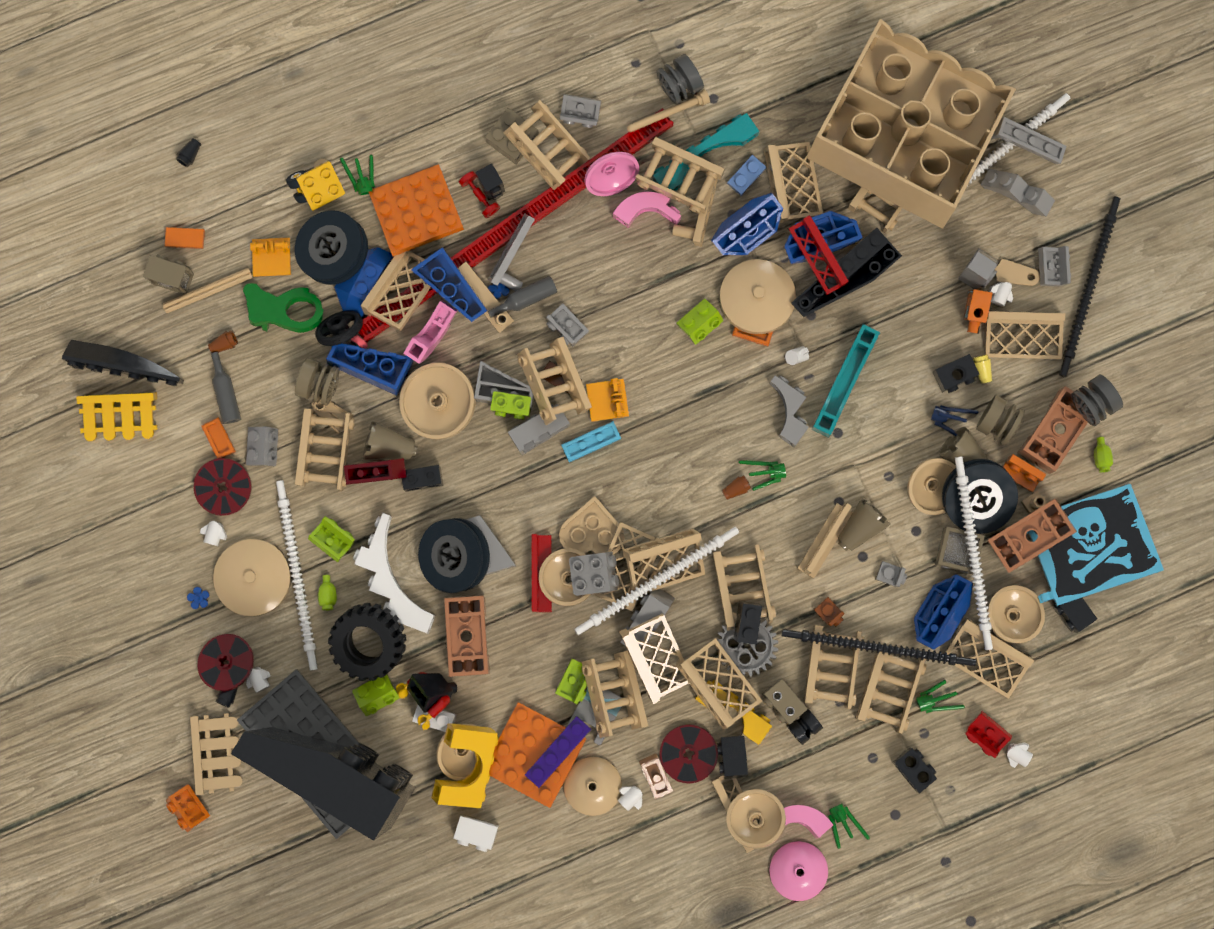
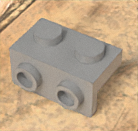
M564 94L559 119L563 120V123L566 124L577 122L582 123V126L592 128L593 125L597 126L601 100Z
M1069 247L1038 248L1040 286L1060 287L1070 284Z
M564 304L559 306L551 315L546 316L548 321L546 325L553 332L556 330L561 335L559 338L564 337L566 345L570 344L573 347L589 332Z
M266 426L248 427L246 465L276 466L277 428Z

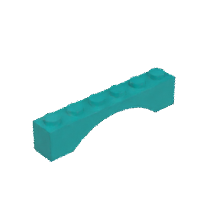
M747 113L744 115L739 114L731 120L732 123L727 126L725 124L716 130L717 133L712 136L707 135L700 141L701 144L696 147L692 145L686 151L701 157L711 150L720 147L744 146L759 135V130ZM683 162L678 165L668 186L669 189L673 191L680 189L683 179L689 170V165ZM670 164L665 168L661 166L654 171V182L661 185Z
M864 324L861 326L811 430L828 438L831 436L858 376L880 334L879 331Z

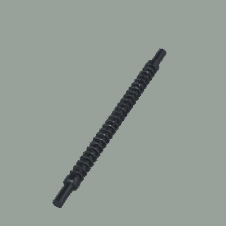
M1116 196L1113 197L1109 213L1105 215L1104 221L1106 223H1103L1104 228L1101 229L1103 233H1100L1101 238L1098 239L1100 243H1097L1098 248L1095 249L1097 253H1094L1095 258L1092 259L1094 263L1090 264L1092 268L1089 269L1090 274H1087L1089 279H1086L1087 284H1084L1086 289H1083L1084 294L1081 295L1083 299H1080L1081 304L1078 305L1080 309L1076 310L1078 314L1075 315L1076 319L1073 320L1075 324L1072 325L1073 330H1070L1072 334L1069 335L1070 340H1067L1069 344L1065 346L1067 350H1064V360L1059 376L1067 377L1071 361L1075 358L1076 353L1074 351L1077 350L1076 346L1079 345L1077 341L1080 340L1079 335H1082L1080 331L1083 330L1082 325H1085L1083 321L1087 319L1085 315L1088 314L1087 310L1090 309L1088 305L1091 304L1090 300L1093 299L1091 295L1094 294L1093 289H1096L1094 285L1097 284L1096 279H1099L1097 275L1101 273L1099 269H1102L1101 264L1104 263L1102 259L1105 258L1104 254L1107 253L1105 249L1108 248L1107 244L1110 243L1108 239L1111 238L1110 234L1113 233L1111 229L1114 228L1113 224L1117 220L1116 213L1121 198Z
M782 629V637L801 639V642L810 641V643H813L815 641L816 644L821 642L822 645L827 643V646L832 644L833 647L838 645L839 648L843 646V648L849 647V649L853 647L855 650L859 648L860 651L863 649L866 652L871 650V653L874 651L877 654L882 652L883 655L885 653H888V655L892 653L893 656H896V654L899 657L904 655V658L910 656V659L915 657L916 660L921 658L922 661L926 659V661L932 660V662H935L936 660L938 663L942 661L943 664L948 662V665L953 666L961 664L975 667L976 659L960 657L955 653L947 655V652L942 654L941 651L936 653L935 650L933 652L930 650L925 651V649L920 651L919 648L914 650V647H911V649H908V646L903 648L902 645L897 647V644L892 646V644L886 645V643H883L882 645L880 642L876 644L875 641L872 643L869 640L864 642V639L861 641L858 638L853 640L852 637L850 639L847 637L843 639L842 636H839V638L836 635L831 637V634L825 636V633L823 635H820L819 632L814 634V631L809 633L808 630L800 632Z

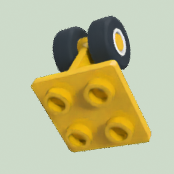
M330 161L308 172L304 170L297 171L286 179L289 188L296 189L298 192L293 195L295 200L300 204L308 202L312 211L345 194Z

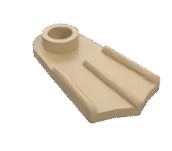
M1001 259L998 266L994 269L997 271V282L1034 286L1040 280L1037 270L1005 259ZM1033 275L1034 280H1028L1027 276Z
M331 401L327 406L324 405L322 409L317 408L318 403L312 402V409L319 417L345 419L346 413H349ZM330 426L338 434L344 431V427Z

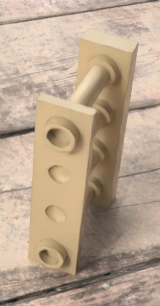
M539 100L530 108L534 113L520 126L514 122L503 133L549 186L555 190L565 181L563 174L576 162L581 166L590 157L586 150L575 141L549 111L548 106ZM540 119L546 128L533 140H530L525 131ZM552 133L559 142L544 155L537 146ZM565 147L572 156L556 169L550 160Z
M655 137L652 143V149H654L655 154L644 176L636 175L637 185L646 190L650 188L689 206V209L697 214H700V212L705 214L706 206L702 203L713 180H721L725 169ZM667 155L672 157V162L660 185L651 181V177L661 157ZM683 162L689 165L690 169L677 193L669 189L668 186L678 165ZM700 170L706 173L707 177L696 200H692L686 197L685 194L696 172Z
M863 187L860 188L848 207L852 212H855L857 208L859 210L863 209L886 225L882 231L884 233L888 229L893 230L898 222L895 218L902 210V207ZM867 193L871 195L872 193L895 208L896 211L891 219L866 203L865 195Z
M564 337L553 341L550 344V349L530 355L528 348H525L517 354L518 363L523 368L540 410V417L544 420L545 425L556 420V414L575 409L579 415L592 408ZM550 356L555 358L558 366L537 372L534 361ZM560 373L565 384L545 390L541 379ZM568 391L572 401L552 408L548 397Z
M304 408L295 485L305 487L309 481L337 484V490L340 491L347 487L344 466L347 463L350 430L354 429L355 419L352 418L350 413H346L345 419L319 417L317 414H314V410ZM316 424L344 427L343 438L317 436L312 433V428ZM319 443L342 446L341 457L312 454L310 452V444ZM317 462L340 465L339 475L312 474L310 471H307L308 463Z
M759 544L755 545V553L726 558L721 555V551L713 552L727 631L735 629L737 614L736 612L732 613L731 605L739 601L764 598L766 609H762L761 617H767L769 624L773 623V617H776L775 607L770 605L762 561H765L764 550H760ZM757 560L758 572L734 576L725 575L724 568L727 565ZM757 579L761 581L762 590L736 595L729 594L728 586H731V584Z
M813 626L814 634L818 632L820 635L825 633V636L830 634L823 631V626ZM857 631L855 637H852L853 640H856V638L859 641L864 639V636H861L862 632ZM836 635L837 638H839V636H842L843 639L845 637H847L848 639L851 638L850 636ZM813 641L810 648L803 702L813 704V700L816 699L845 702V709H851L856 703V694L853 693L859 648L857 650L853 648L852 656L832 654L820 650L821 642L816 644ZM827 660L851 664L850 676L821 672L820 669H817L818 661ZM822 679L849 683L847 695L818 691L815 688V682Z
M628 651L614 654L615 660L596 664L595 659L581 662L582 672L586 679L596 720V730L600 738L612 736V729L631 725L633 730L648 726L633 661ZM617 668L619 679L600 683L599 671ZM622 687L624 698L609 702L604 701L602 691ZM626 705L628 717L609 721L607 710Z
M876 652L855 719L865 722L866 718L869 719L871 717L898 726L897 733L902 734L903 730L906 731L909 725L907 717L920 675H924L927 664H924L925 659L922 661L919 658L918 663L897 656L888 655V653L883 655L882 652H879V654ZM883 662H890L914 670L912 682L884 673L881 670ZM883 680L909 689L906 700L879 692L876 689L877 682ZM878 699L903 707L901 718L872 710L870 707L871 701Z

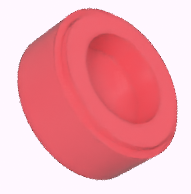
M355 335L350 339L354 346L364 349L368 348V344L360 336Z

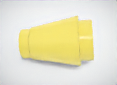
M988 354L972 358L980 374L978 377L981 384L991 382V359L988 358Z

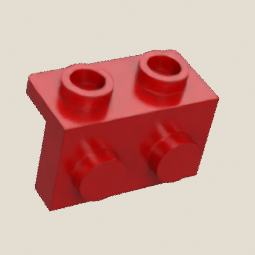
M983 711L967 726L965 732L967 738L972 743H977L986 755L994 758L998 756L1000 750L1012 739L1010 733Z

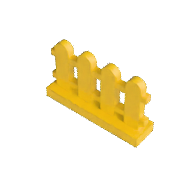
M157 392L76 396L77 404H82L83 409H79V414H83L84 428H80V433H84L87 441H94L97 438V432H103L104 438L110 441L115 439L116 432L122 431L123 437L127 440L134 438L135 431H141L145 439H150L154 436V430H158V426L154 425L153 410L157 409L156 405L153 406L152 401L157 400ZM133 401H140V406H134ZM114 402H121V407H114ZM95 403H101L102 408H95ZM134 411H140L141 426H135ZM115 412H121V427H116ZM96 413H102L103 427L97 428Z

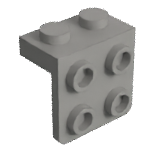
M613 552L575 556L569 559L574 595L618 590L619 579L615 574L616 558Z

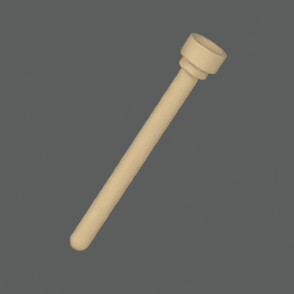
M705 89L700 90L694 95V98L627 126V130L633 132L694 105L704 106L709 104V95Z

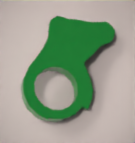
M250 283L243 288L247 300L250 324L262 326L263 331L267 332L271 323L293 332L305 333L318 327L323 319L324 309L322 308L321 301L316 295L309 292V288H293L278 297L263 291L257 284ZM297 302H308L316 309L313 317L303 322L290 319L287 316V310Z

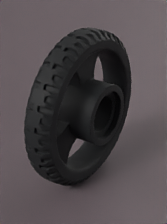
M350 310L332 314L317 327L315 331L317 341L321 345L335 346L350 340L361 330L363 326L362 317L358 312ZM355 320L354 324L349 328L348 324Z

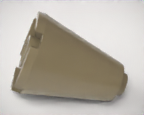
M371 422L369 428L371 431L367 435L363 459L392 460L404 458V460H411V457L416 456L418 446L415 445V441L377 422Z
M966 427L958 429L955 432L958 435L952 438L950 436L939 451L941 453L939 455L943 459L952 462L954 465H956L955 457L961 456L963 457V463L974 459L989 460Z
M865 498L859 501L838 537L840 540L838 544L845 551L848 549L853 551L888 528L891 524L886 521L887 518L873 505H868Z

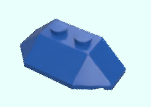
M773 193L754 198L723 221L711 241L722 255H747L777 232L783 207Z
M833 211L812 217L832 253L863 239L857 221ZM804 226L794 230L798 237L806 239L807 231ZM790 234L784 246L790 264L807 262ZM807 243L805 250L808 254L815 255L817 248L814 244Z
M379 247L368 249L367 257L361 269L349 280L335 285L334 288L343 311L358 312L363 320L365 314L361 304L394 258L390 252Z
M955 574L951 578L933 585L914 617L916 640L919 643L934 650L951 639L970 607L973 588L971 581Z

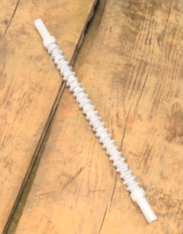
M1065 93L1056 102L1047 105L1045 110H1041L1037 117L1034 116L1033 120H1029V124L1026 123L1025 127L1031 130L1038 129L1037 126H1041L1042 122L1045 123L1046 119L1054 116L1057 110L1071 99L1070 96ZM1004 141L1005 144L1001 143V147H996V151H992L993 154L989 153L988 157H984V161H980L969 183H972V179L976 180V176L979 177L980 173H984V169L988 170V166H993L992 163H996L997 159H1001L1000 156H1005V153H1009V149L1012 150L1013 146L1016 145Z
M955 457L958 476L956 477V483L959 484L957 489H960L958 493L961 495L959 500L962 501L960 506L963 507L961 511L964 512L962 514V517H964L963 522H965L963 527L966 528L964 533H967L965 537L968 539L966 544L969 545L967 550L970 551L968 555L971 556L969 558V561H971L970 566H972L970 571L973 572L971 577H974L972 581L975 583L973 588L976 589L974 594L977 595L975 599L978 600L976 602V605H978L977 610H979L977 615L980 616L978 621H981L979 629L983 633L985 650L993 649L990 633L992 626L988 621L990 620V617H988L989 612H987L989 607L986 606L988 601H985V598H987L984 595L986 590H983L985 585L982 584L984 579L981 578L983 576V573H981L983 569L980 568L982 563L979 560L981 557H978V554H980L977 551L979 546H976L978 541L975 540L977 535L974 534L976 532L974 526L976 525L973 524L975 519L972 516L974 513H971V510H973L970 507L972 502L969 501L971 499L968 496L970 491L967 490L969 488V485H967L969 480L968 476H965L963 457Z
M280 480L276 481L279 496L277 503L278 507L281 508L279 510L282 513L280 518H283L281 523L284 524L282 526L285 529L283 534L286 535L284 539L287 540L285 545L288 546L286 548L289 551L287 555L290 556L288 561L291 562L289 566L292 567L290 572L293 573L291 577L294 578L292 582L294 583L293 588H295L294 593H296L295 599H297L296 604H298V615H300L298 620H301L299 625L302 626V629L300 631H303L301 636L304 637L302 641L305 642L303 647L304 651L307 652L311 671L317 669L314 652L316 645L313 643L314 638L311 637L313 633L310 631L312 627L309 626L311 622H309L308 605H306L307 600H305L306 595H304L306 590L303 589L304 584H302V581L304 579L301 578L303 574L300 573L302 568H299L301 563L298 562L300 557H297L299 552L296 551L298 547L295 546L297 541H294L296 536L293 533L295 530H292L294 525L291 524L293 520L290 519V516L292 514H289L291 509L288 508L290 502L286 497L284 481Z
M734 527L721 536L717 535L713 538V541L709 540V544L705 543L704 547L700 546L699 550L695 549V553L690 552V556L686 555L685 559L681 558V562L677 561L676 565L668 566V570L664 569L663 573L659 572L658 576L654 575V579L649 578V582L645 581L644 585L640 584V588L635 587V591L631 590L630 594L626 593V597L621 596V600L617 599L616 603L612 602L611 606L607 605V609L603 608L602 612L598 611V614L591 615L589 620L574 629L575 633L580 635L592 626L600 625L602 620L606 621V617L610 618L611 614L615 615L616 611L620 612V608L624 609L625 605L629 606V603H634L633 600L637 601L638 597L642 598L643 594L647 595V591L651 592L652 588L656 589L657 585L661 586V582L665 583L666 579L670 580L671 576L675 577V573L679 574L680 570L684 571L685 567L689 568V564L693 565L694 561L697 563L698 559H703L702 556L706 557L707 553L711 554L712 550L716 551V547L724 546V542L737 535L739 530L737 527Z

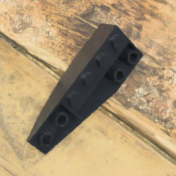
M876 228L838 261L849 281L846 285L826 295L820 283L816 280L791 304L804 318L875 281L902 255ZM826 276L825 284L828 289L837 285L833 277Z
M71 340L62 355V360L66 361L67 365L72 366L74 369L83 370L86 367L96 373H102L103 370L110 371L109 374L114 376H121L122 373L127 374L128 378L137 380L140 377H145L149 382L158 383L159 380L166 381L165 384L177 386V383L183 384L184 382L180 377L146 358L106 345Z

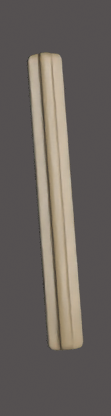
M246 268L162 304L164 311L170 313L252 278V273L249 268Z

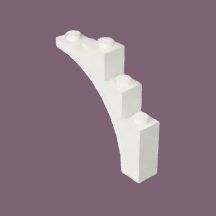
M382 513V516H378L375 522V527H377L375 534H371L368 540L369 549L361 546L360 550H356L353 560H355V565L376 572L375 576H371L368 586L370 587L369 591L390 598V602L386 601L383 610L387 607L391 610L390 614L393 617L397 615L399 618L398 623L429 634L435 615L421 609L412 602L401 590L393 576L387 552L388 529L392 517Z

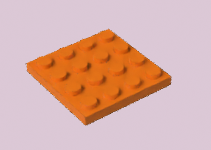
M439 164L374 188L372 192H369L392 256L464 230Z
M518 702L498 739V744L494 748V762L490 766L489 774L500 782L551 808L587 738L584 737L545 783L538 788L525 774L566 727Z

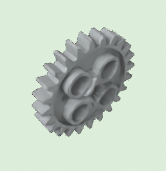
M766 620L760 623L757 644L763 643L766 645V650L757 652L755 649L756 645L750 644L751 649L758 656L757 660L747 648H744L743 643H739L736 648L728 646L729 641L734 639L735 629L727 631L726 626H722L725 632H718L722 639L717 641L743 676L748 672L749 676L752 677L754 671L759 676V669L766 672L765 665L772 666L770 659L777 658L773 654V652H778V648L773 646L778 644V640H773L777 634L770 633L773 629L772 626L766 628ZM749 655L751 657L750 662L747 664L741 663V656Z

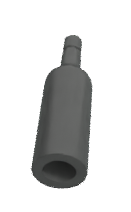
M550 276L538 280L511 293L503 304L489 310L488 314L492 318L505 311H520L556 294L557 288Z
M211 353L215 370L212 384L222 423L231 424L241 420V415L231 377L223 370L219 353Z

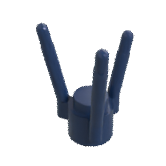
M940 405V407L935 406L931 420L935 421L934 425L956 436L958 435L955 433L956 431L942 422L946 423L948 418L967 422V419L949 413L978 414L979 411Z

